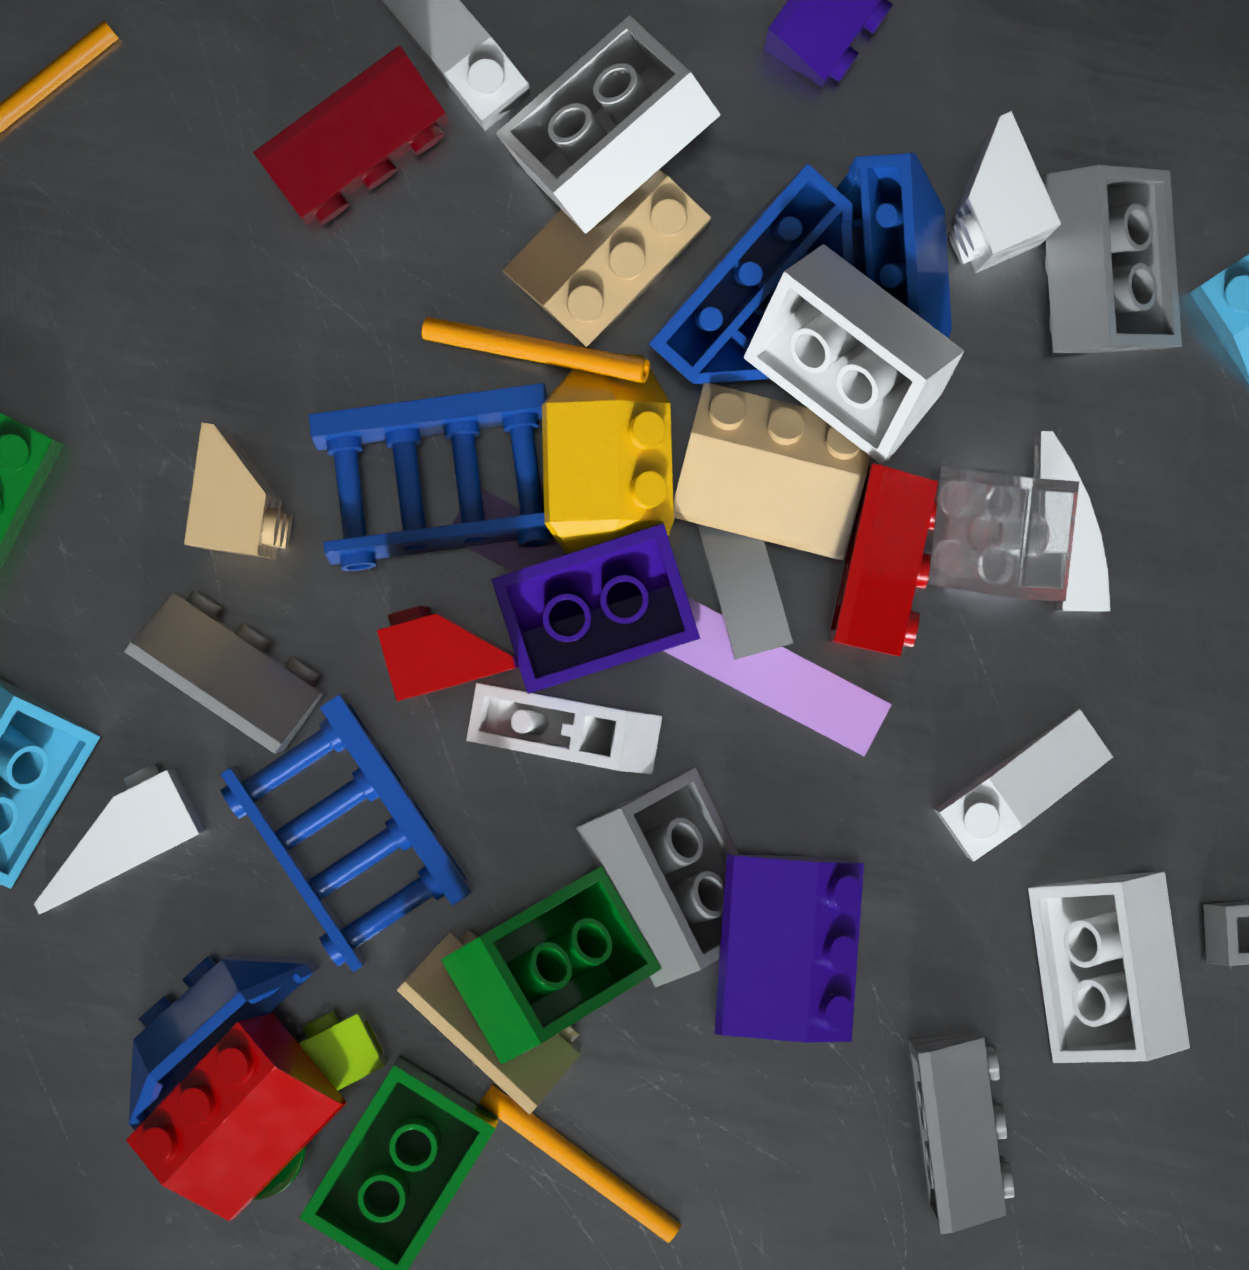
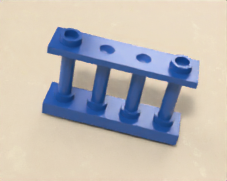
M545 383L308 414L310 434L317 451L327 450L328 455L334 456L343 539L323 542L324 553L330 564H340L343 571H360L375 567L376 559L516 540H518V546L523 548L540 547L553 543V535L544 524V508L534 438V429H537L539 421H542V404L548 398ZM503 426L504 432L510 433L520 516L485 520L475 437L480 435V429ZM444 434L445 439L450 440L452 443L461 523L426 528L416 445L421 443V437ZM386 442V447L393 449L402 531L367 536L357 453L363 450L362 445Z
M339 694L320 707L326 717L325 720L319 723L321 730L247 779L238 766L230 767L220 774L227 784L220 791L231 810L239 819L245 815L249 816L326 931L319 939L330 958L338 967L346 962L352 972H355L368 961L358 946L431 897L438 901L446 896L453 906L470 895L475 888L345 694ZM347 748L359 766L357 770L352 772L354 779L281 828H278L260 801V798L333 749L339 753ZM366 798L370 802L380 798L392 815L390 819L385 821L387 828L314 877H311L293 850V847ZM413 847L425 867L418 871L420 877L345 927L325 897L398 848L406 851Z

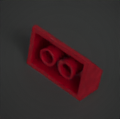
M399 45L255 150L253 154L305 224L308 225L317 219L323 225L338 216L349 206V202L345 197L365 184L368 190H371L391 177L397 170L393 162L411 149L416 155H419L435 145L444 137L445 133L441 127L447 124L449 120L446 112Z

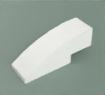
M1040 431L1034 434L1033 552H1056L1055 611H1110L1107 562L1102 535L1089 495L1072 460L1054 432Z

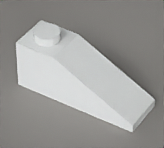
M380 0L484 131L531 95L528 82L460 0Z
M476 683L466 741L617 771L652 774L662 716L538 693L528 694L527 691Z
M1077 709L934 808V810L967 858L976 861L1030 823L1112 759L1113 756L1083 712Z
M152 764L123 779L128 790L111 799L36 900L34 905L39 914L206 831L175 768L159 773L156 765Z

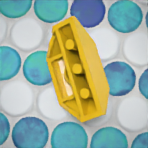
M622 354L645 359L643 355ZM650 368L646 382L640 383L572 369L542 404L544 524L566 555L663 523L667 536H669L674 523L671 403Z

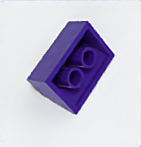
M788 0L768 28L764 50L816 87L822 89L830 77L838 82L843 79L860 54L852 48L854 42L864 28L874 34L894 4L888 0Z
M664 523L491 579L528 694L701 639Z
M727 854L714 1034L805 1043L852 1042L864 863L816 856Z

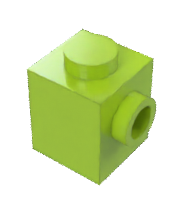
M363 1008L340 1019L337 1018L334 1010L303 1025L302 1028L306 1036L297 1041L337 1091L385 1067L389 1060Z

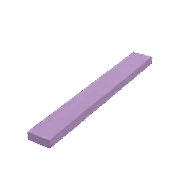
M481 489L485 520L520 516V509ZM460 511L453 524L461 523ZM554 536L553 543L540 547H519L518 540L467 547L512 572L566 555ZM687 597L701 639L664 650V652L865 757L892 704L784 647L734 659L722 615Z

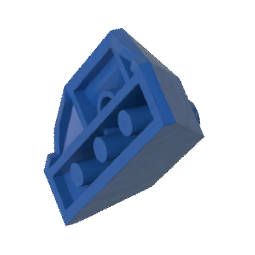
M916 153L855 157L848 168V174L836 188L852 203L853 267L949 339L952 321L945 209Z
M807 163L754 216L681 299L648 345L692 384L770 379L745 360L744 355L785 270L823 244L853 266L852 203Z
M228 954L217 964L209 956L205 958L182 979L189 989L172 1004L166 996H163L138 1019L145 1029L133 1039L129 1125L136 1130L238 1021L269 1014L308 979L319 966L311 958Z

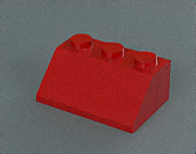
M873 463L869 465L849 539L827 642L901 657L903 645L908 647L914 646L920 613L911 611L915 588L926 589L933 555L923 553L928 530L938 532L945 505V497L936 495L938 481Z
M421 605L389 614L387 616L390 626L377 630L396 701L519 668L515 653L447 615L432 614L430 606Z
M273 1013L238 1021L126 1141L162 1186L230 1221L235 1219L347 1102Z

